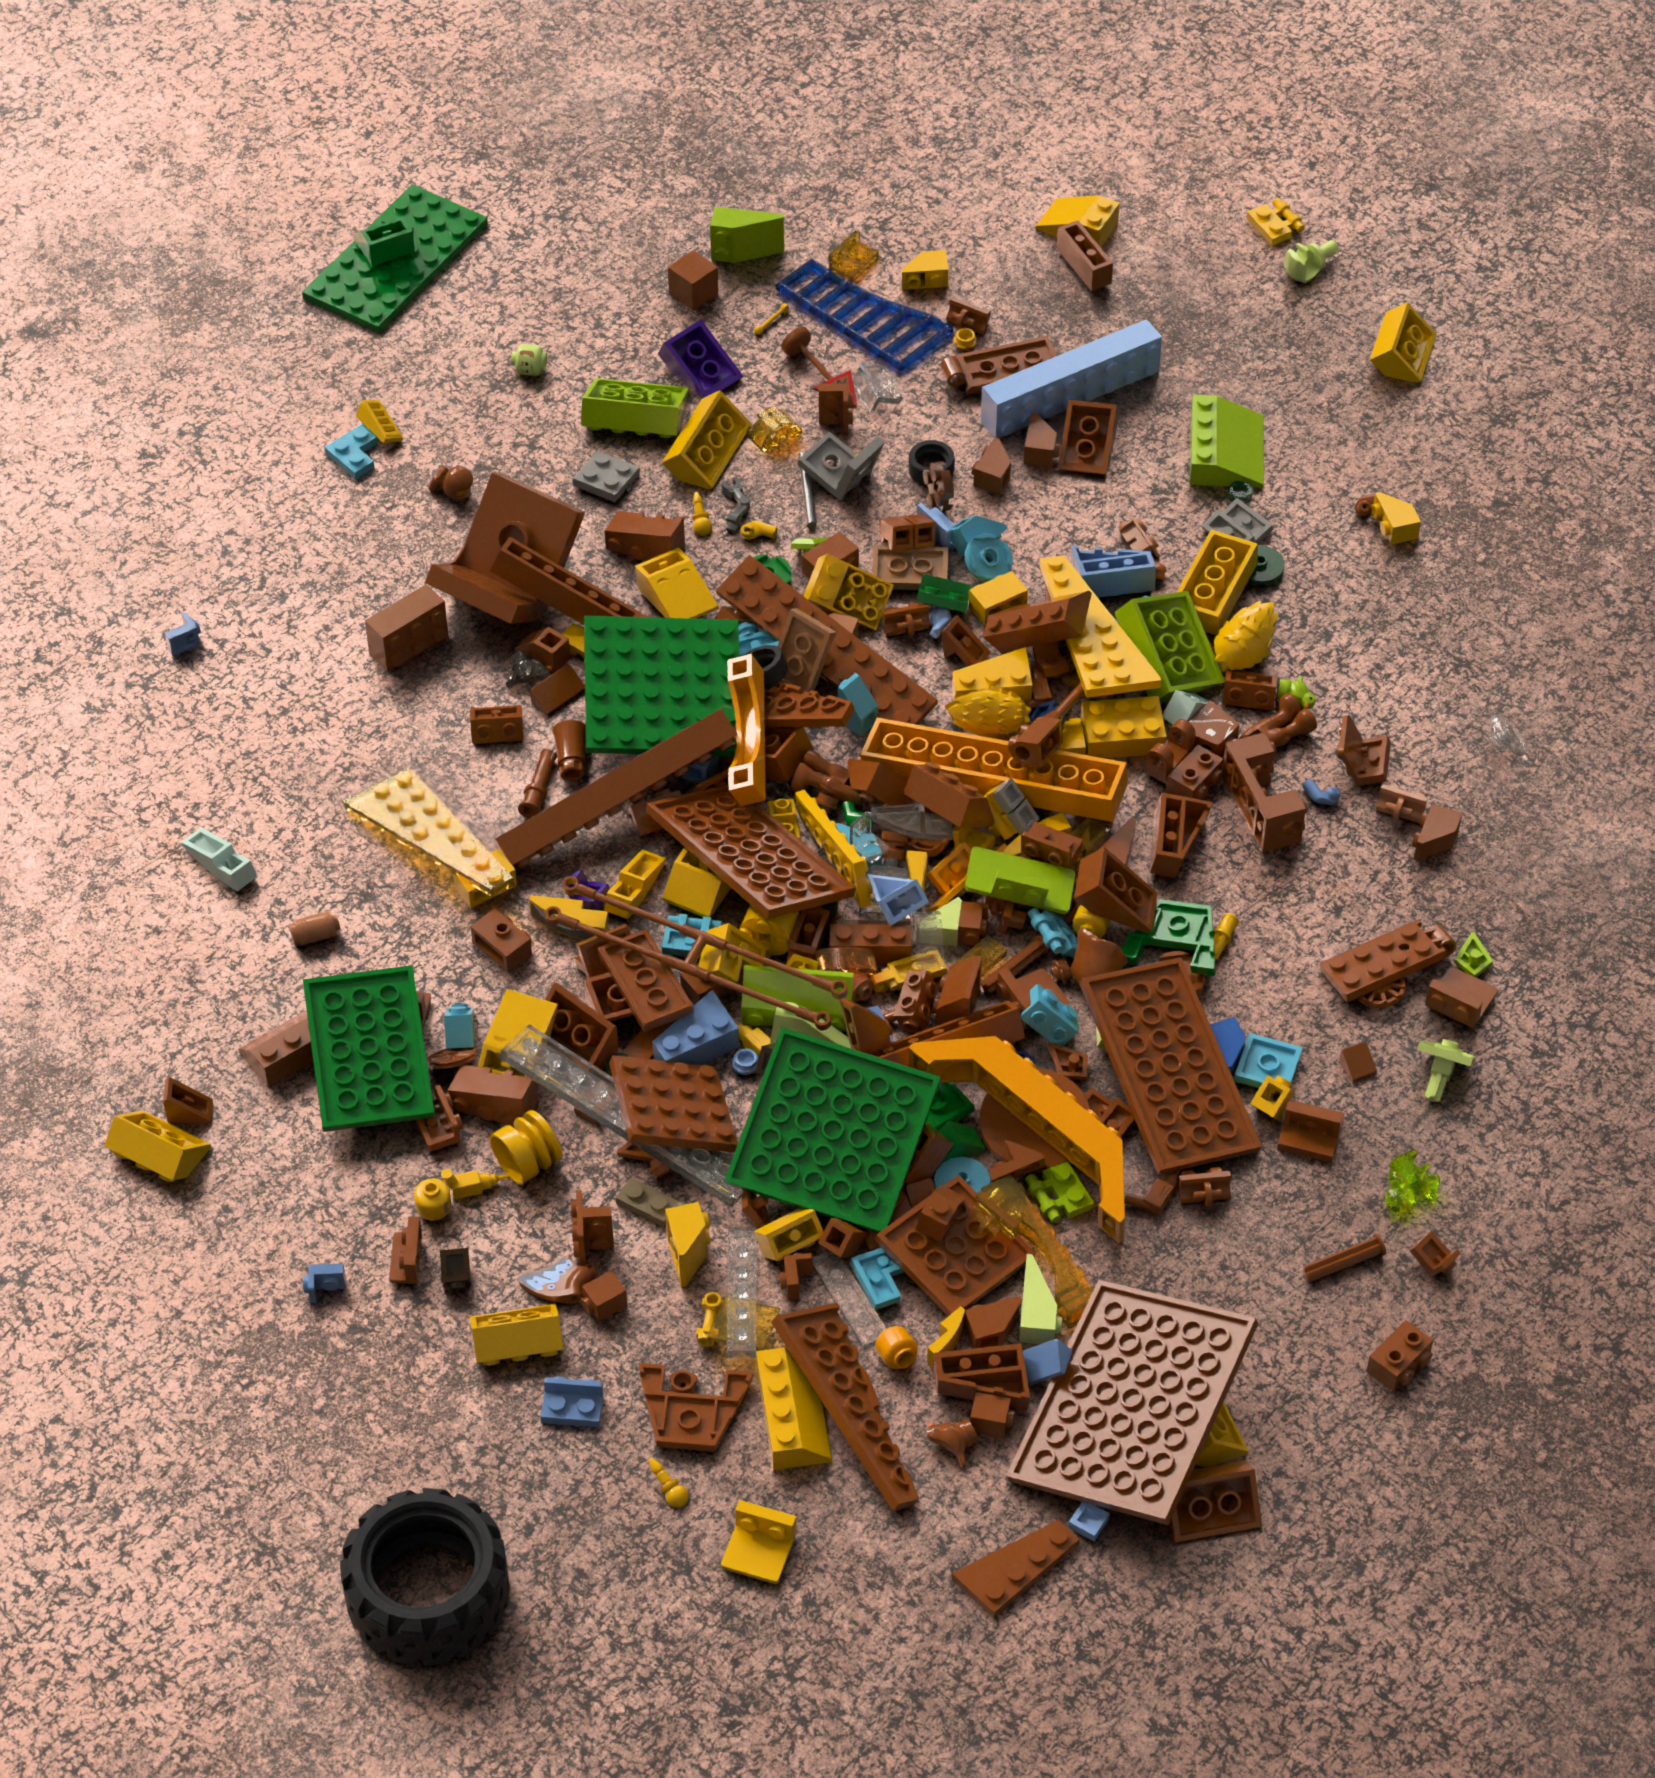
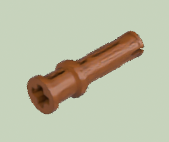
M543 749L541 751L531 783L524 789V799L519 803L518 811L525 818L530 819L541 812V803L547 797L545 788L557 758V754L553 753L551 749Z

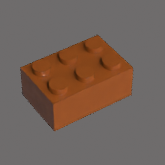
M425 584L366 619L365 626L369 655L388 672L413 656L422 653L433 644L442 641L448 636L445 601Z

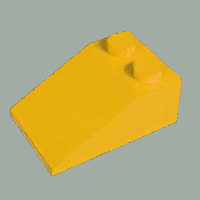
M1099 195L1056 198L1037 223L1036 230L1057 237L1058 227L1079 220L1097 244L1102 247L1118 225L1120 203Z

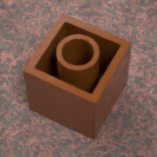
M692 250L668 266L669 293L690 309H696L719 293L718 267L695 250Z

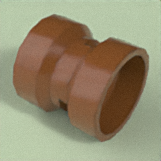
M882 831L883 847L880 849L882 858L905 860L906 851L904 850V844L907 842L908 833Z

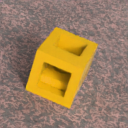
M1267 1075L1250 1104L1280 1121L1288 1101H1291L1295 1094V1091L1290 1089L1292 1083L1277 1075L1276 1079ZM1280 1093L1281 1095L1277 1102H1274L1272 1099L1273 1095Z

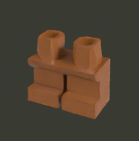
M923 514L880 519L879 532L881 534V543L889 542L888 548L892 551L913 549V547L935 546L936 522Z

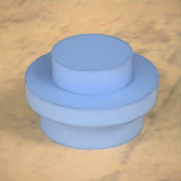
M741 1049L732 1059L733 1069L742 1075L755 1073L759 1057L751 1049Z

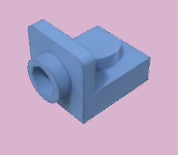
M187 612L182 614V626L165 633L167 647L172 656L200 645L198 634L201 633L199 624L195 619L191 620Z
M343 1263L309 1265L308 1276L303 1277L304 1293H309L310 1303H317V1289L333 1291L346 1288V1275Z

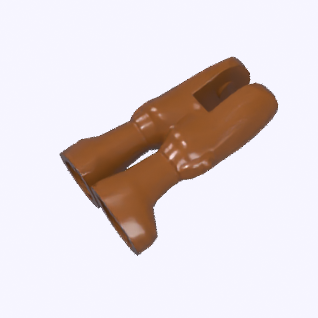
M1287 693L1279 700V712L1270 718H1264L1252 725L1239 739L1265 732L1269 742L1272 741L1275 748L1288 743L1290 738L1316 730L1317 721L1310 710L1303 709L1300 711L1298 700L1293 694ZM1287 723H1290L1289 725H1287V726L1284 727V728H1279V727H1281V726H1283V725H1285V724H1287Z
M809 750L805 754L803 763L799 764L792 780V791L799 792L811 785L841 802L852 801L857 807L863 804L864 801L859 798L860 794L851 789L849 771L838 764H831L816 751Z

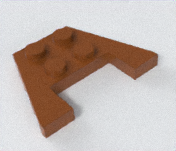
M639 1363V1375L656 1447L715 1452L752 1383V1372L726 1370L723 1396L663 1392L665 1365Z

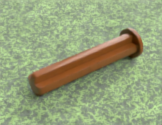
M1036 935L1032 943L981 982L983 991L989 994H993L996 991L998 971L1008 968L1012 975L1016 976L1042 954H1048L1050 948H1047L1044 944L1043 937Z
M1376 1233L1372 1239L1305 1265L1302 1272L1305 1279L1311 1282L1380 1254L1383 1256L1386 1254V1248L1382 1238Z

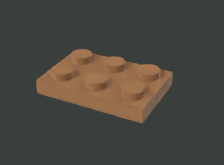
M873 546L872 575L894 584L893 590H919L923 574L947 579L948 547H913V549L892 551L888 548L889 546Z
M797 608L790 610L777 646L781 649L789 667L787 675L783 678L782 682L802 687L803 691L810 692L811 690L815 691L836 631Z

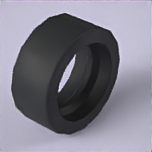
M925 440L911 448L908 467L909 474L915 481L928 486L923 480V471L928 468L918 464L920 460L925 458H937L944 461L946 465L942 467L944 471L949 470L952 477L955 467V456L950 446L937 440Z
M775 645L759 646L743 655L752 654L761 667L768 665L763 668L764 690L775 686L787 675L789 667L781 649Z

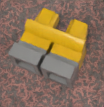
M1012 778L991 788L984 795L988 800L995 821L993 826H989V830L995 837L1002 836L1006 840L1016 833L1020 835L1024 831L1027 832L1033 823L1040 819L1027 799L1023 800L1025 796Z

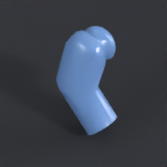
M1312 779L1305 781L1302 785V788L1315 803L1332 806L1338 802V798L1341 796L1340 791L1335 787H1329L1327 791L1320 790Z

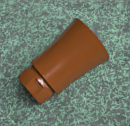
M577 720L561 721L552 729L560 776L563 780L578 781L585 775L586 767L585 724Z

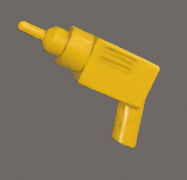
M735 1023L739 1028V1040L743 1042V1047L753 1050L759 1057L761 1047L770 1044L771 1039L758 1027L753 1030L748 1025L744 1026L743 1024L738 1025Z
M444 1169L441 1172L442 1178L452 1191L454 1200L482 1194L483 1190L492 1189V1185H497L499 1180L509 1178L508 1174L501 1176L495 1173L489 1175V1172L479 1174L478 1170L454 1175L450 1169Z

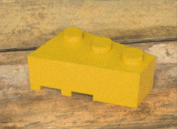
M1026 647L953 671V701L956 700L954 695L970 693L969 691L976 689H986L987 684L998 689L1002 688L1008 692L1012 691L1024 702L1031 700L1032 680Z

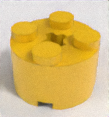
M750 904L740 926V931L767 947L766 958H770L772 955H782L788 951L800 914L799 912L789 913L773 919H767Z

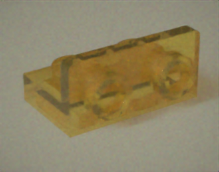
M855 230L851 235L846 236L836 249L831 250L829 253V273L852 284L879 258V251L860 242V232Z

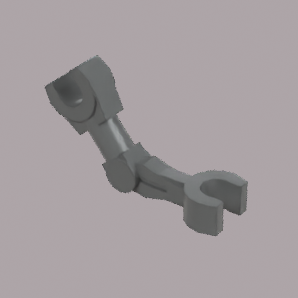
M734 477L733 486L727 485L725 481L722 482V493L731 499L734 498L738 502L735 511L729 512L726 521L729 522L726 531L736 533L740 526L741 517L750 509V498L743 494L740 479Z

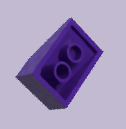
M701 319L665 341L658 352V355L670 371L702 399L719 390L723 391L743 378L742 373Z

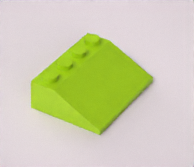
M595 378L582 397L581 426H587L590 430L607 428L615 433L635 431L637 435L655 433L663 438H671L673 435L677 436L681 428L690 388Z
M1193 394L1190 421V485L1263 488V415L1216 395Z
M1188 591L1131 599L1114 612L1120 627L1161 678V688L1146 690L1148 697L1159 696L1160 703L1170 702L1175 690L1198 693L1225 683Z

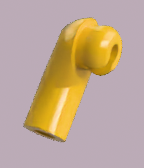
M757 520L746 523L741 527L742 537L750 540L762 535L775 539L778 533V527Z

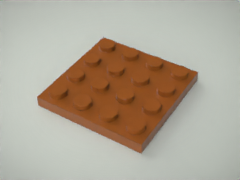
M612 1056L609 1065L629 1142L735 1152L738 1143L715 1066Z
M957 1175L944 1186L966 1197V1201L941 1243L915 1230L920 1213L930 1196L883 1229L875 1237V1242L947 1316L951 1315L960 1306L967 1310L1024 1267L1027 1254H1033L1034 1257L1036 1255L1025 1241L960 1175Z

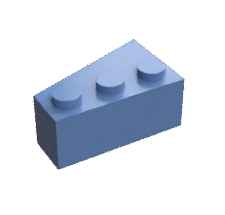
M1071 546V565L1097 597L1119 596L1155 590L1156 565L1150 551L1118 549V553L1103 552V548L1095 547L1094 551L1079 550V546Z
M713 990L694 1005V1013L679 1018L652 1041L653 1059L665 1062L702 1065L739 1048V1028Z

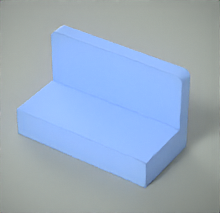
M919 503L916 514H923L936 522L935 542L940 547H948V552L955 549L951 541L950 530L955 524L937 507L929 510L924 504Z

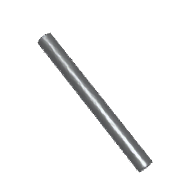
M800 452L798 458H801L806 452ZM800 468L807 528L814 529L817 523L811 476Z

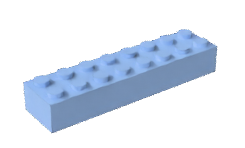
M1146 319L982 387L981 423L993 437L1001 438L1028 427L1031 412L1037 413L1044 420L1067 410L1068 400L1091 401L1094 398L1159 372L1162 336Z

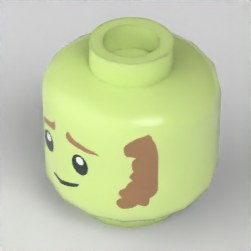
M520 344L517 352H512L511 365L516 366V371L520 375L539 376L542 371L546 370L547 352H543V348L539 345Z

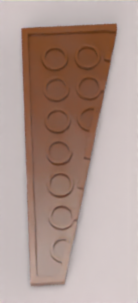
M838 1303L776 1315L771 1324L891 1509L895 1511L914 1506L919 1500V1496L908 1470H905L898 1459L900 1450L897 1444H892L887 1431L890 1429L887 1421H883L878 1410L881 1406L867 1371H864L863 1367L859 1365L857 1360L859 1355L856 1346H852L847 1333L850 1330L847 1323H842L838 1314L840 1306Z

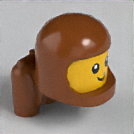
M455 466L450 470L447 467H440L437 474L432 477L428 489L431 492H436L443 488L446 495L450 498L463 501L470 494L473 475L469 469L463 466Z

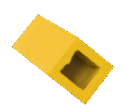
M946 250L921 252L901 269V290L948 287L949 268Z
M1381 492L1375 493L1371 512L1373 517L1377 518L1381 533L1387 537L1390 545L1418 539L1421 521L1413 505Z

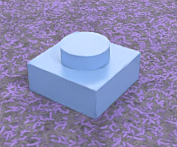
M1082 1502L1070 1519L1068 1528L1095 1542L1108 1522L1110 1513L1095 1505Z

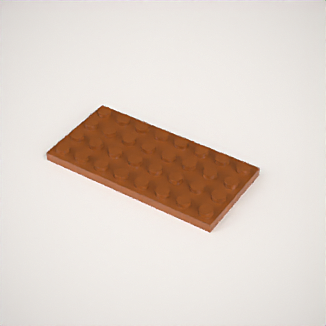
M729 784L647 803L646 813L767 919L796 913L812 907H819L820 905L841 901L855 895L856 887L761 806L757 803L741 806L730 793Z
M1181 957L1081 979L1079 985L1158 1175L1260 1151L1262 1145Z

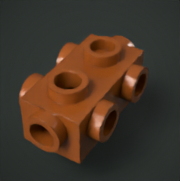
M927 970L907 972L899 1000L896 1003V1009L883 1014L884 1019L889 1024L897 1021L904 1032L915 1033L917 1031H924L930 1023V1009L937 995V985L933 981V973Z

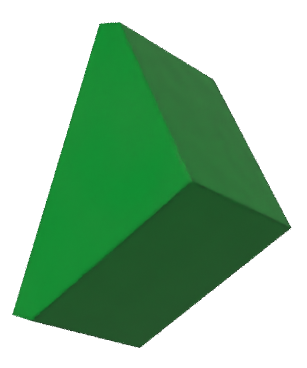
M948 1121L939 1130V1132L954 1143L940 1165L951 1158H970L986 1152V1148L974 1127Z

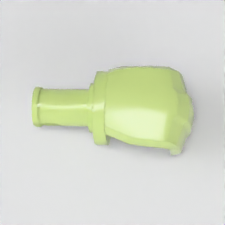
M1333 240L1321 246L1315 243H1310L1307 246L1297 243V252L1291 249L1287 251L1284 267L1292 279L1307 283L1325 266L1326 258L1338 253V245Z

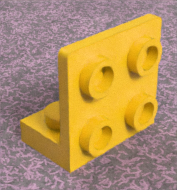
M739 1500L735 1509L736 1526L722 1559L721 1568L778 1584L797 1534L796 1516Z

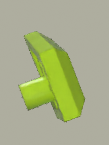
M829 537L798 538L791 543V549H801V555H803Z
M1471 932L1456 956L1454 963L1467 974L1477 977L1493 964V960L1476 934Z

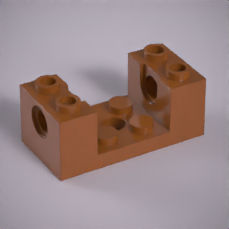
M1265 732L1226 742L1222 769L1224 771L1222 778L1262 853L1300 843L1302 833L1305 830V814L1308 812L1305 800L1303 798L1300 799L1296 789L1267 796L1264 786H1268L1271 783V774L1274 773L1272 761L1276 756V748L1272 741L1269 742Z

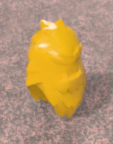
M1258 601L1248 608H1242L1230 621L1225 620L1223 628L1219 630L1218 635L1214 639L1215 661L1221 663L1222 672H1226L1229 669L1238 671L1244 668H1251L1254 664L1262 662V658L1271 654L1268 647L1271 643L1275 630L1274 625L1278 618V613H1273V602L1261 604V601Z
M987 684L986 689H975L967 694L954 695L956 700L945 705V709L952 715L951 719L954 720L953 723L967 732L982 737L1004 740L1010 732L1011 735L1007 739L1009 740L1020 733V728L1023 724L1031 722L1028 716L1031 708L1027 707L1016 693L1008 692L1002 688L998 689Z

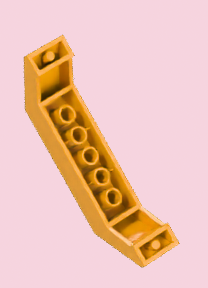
M996 1036L916 1042L909 1047L911 1068L941 1077L940 1083L975 1082L1099 1185L1101 1203L1098 1205V1227L1118 1244L1124 1240L1123 1143L1118 1131L1112 1127L1107 1128L1100 1122V1118L1095 1112L1090 1109L1086 1111L1079 1105V1101L1070 1092L1064 1093L1058 1088V1084L1051 1076L1041 1074L1030 1059L1026 1057L1023 1059L1016 1053L1015 1048L1008 1041L1004 1040L1002 1042Z

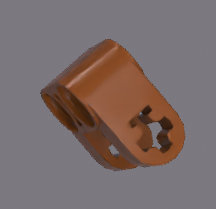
M1184 719L1177 720L1169 729L1168 739L1163 744L1157 743L1147 754L1146 774L1167 785V776L1194 749L1196 732L1191 723Z

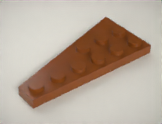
M782 681L764 690L765 727L769 728L845 727L855 711L852 701L831 695L823 697L813 690L805 692L802 687Z

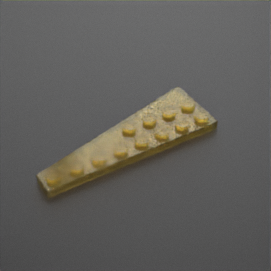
M410 767L343 800L344 808L347 811L352 810L359 814V818L363 821L369 820L376 824L377 829L380 831H387L393 834L397 841L420 855H428L437 865H445L450 868L452 874L465 877L472 886L493 897L515 886L514 878Z

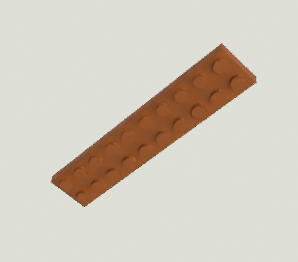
M751 555L716 589L718 596L776 641L780 640L789 612L794 608L801 610L836 631L821 676L838 688L843 680L849 679L855 673L858 674L878 704L877 718L919 725L938 704V700Z

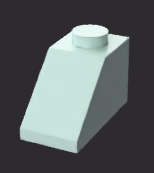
M1175 690L1162 715L1163 719L1169 722L1167 726L1170 728L1179 719L1189 721L1209 701L1196 693Z

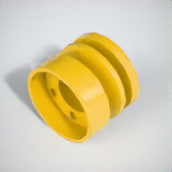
M534 1110L526 1112L523 1118L518 1117L513 1122L514 1128L510 1125H505L489 1137L493 1154L504 1172L509 1175L510 1179L519 1185H523L537 1176L539 1173L538 1167L546 1170L551 1166V1163L556 1164L563 1158L562 1149L554 1131L546 1120Z

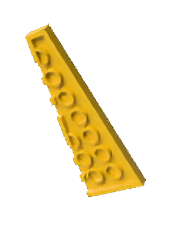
M1064 555L1040 558V569L1051 598L1088 590L1092 593L1082 636L1066 639L1086 698L1161 688V678L1068 559Z

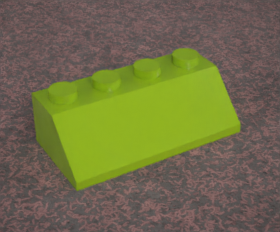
M744 965V987L783 1002L795 1003L814 1012L826 1011L830 1015L831 1026L840 1032H847L840 1000L835 999L831 992L813 986L809 981L773 967ZM797 969L833 982L843 980L847 984L848 990L845 998L854 1002V973ZM843 988L835 989V991L841 992L843 990ZM742 993V1024L773 1026L777 1007Z

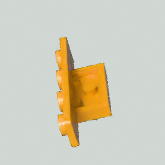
M965 841L960 843L926 874L942 895L926 910L929 915L951 902L950 900L954 896L960 897L967 891L964 886L971 848ZM1003 843L992 850L1003 852L1007 845Z

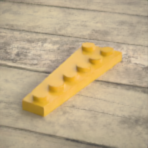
M805 790L796 792L795 797L800 818L820 848L825 849L830 863L836 864L838 873L856 887L854 899L861 908L871 905L869 895L872 894V887L869 880L866 879L865 872H868V865L865 858L858 855L855 846L848 843L845 834L838 831L835 822L828 819L826 811L818 807L814 797L811 798Z

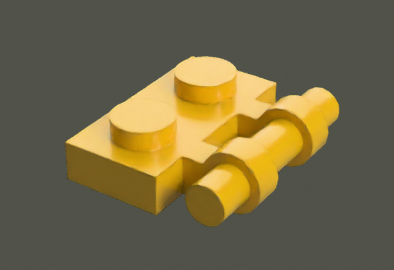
M1279 198L1273 200L1272 205L1275 207L1273 209L1264 204L1247 211L1246 219L1271 246L1290 239L1292 235L1291 230L1296 229L1298 233H1301L1305 229L1302 219L1297 214H1293L1290 206Z

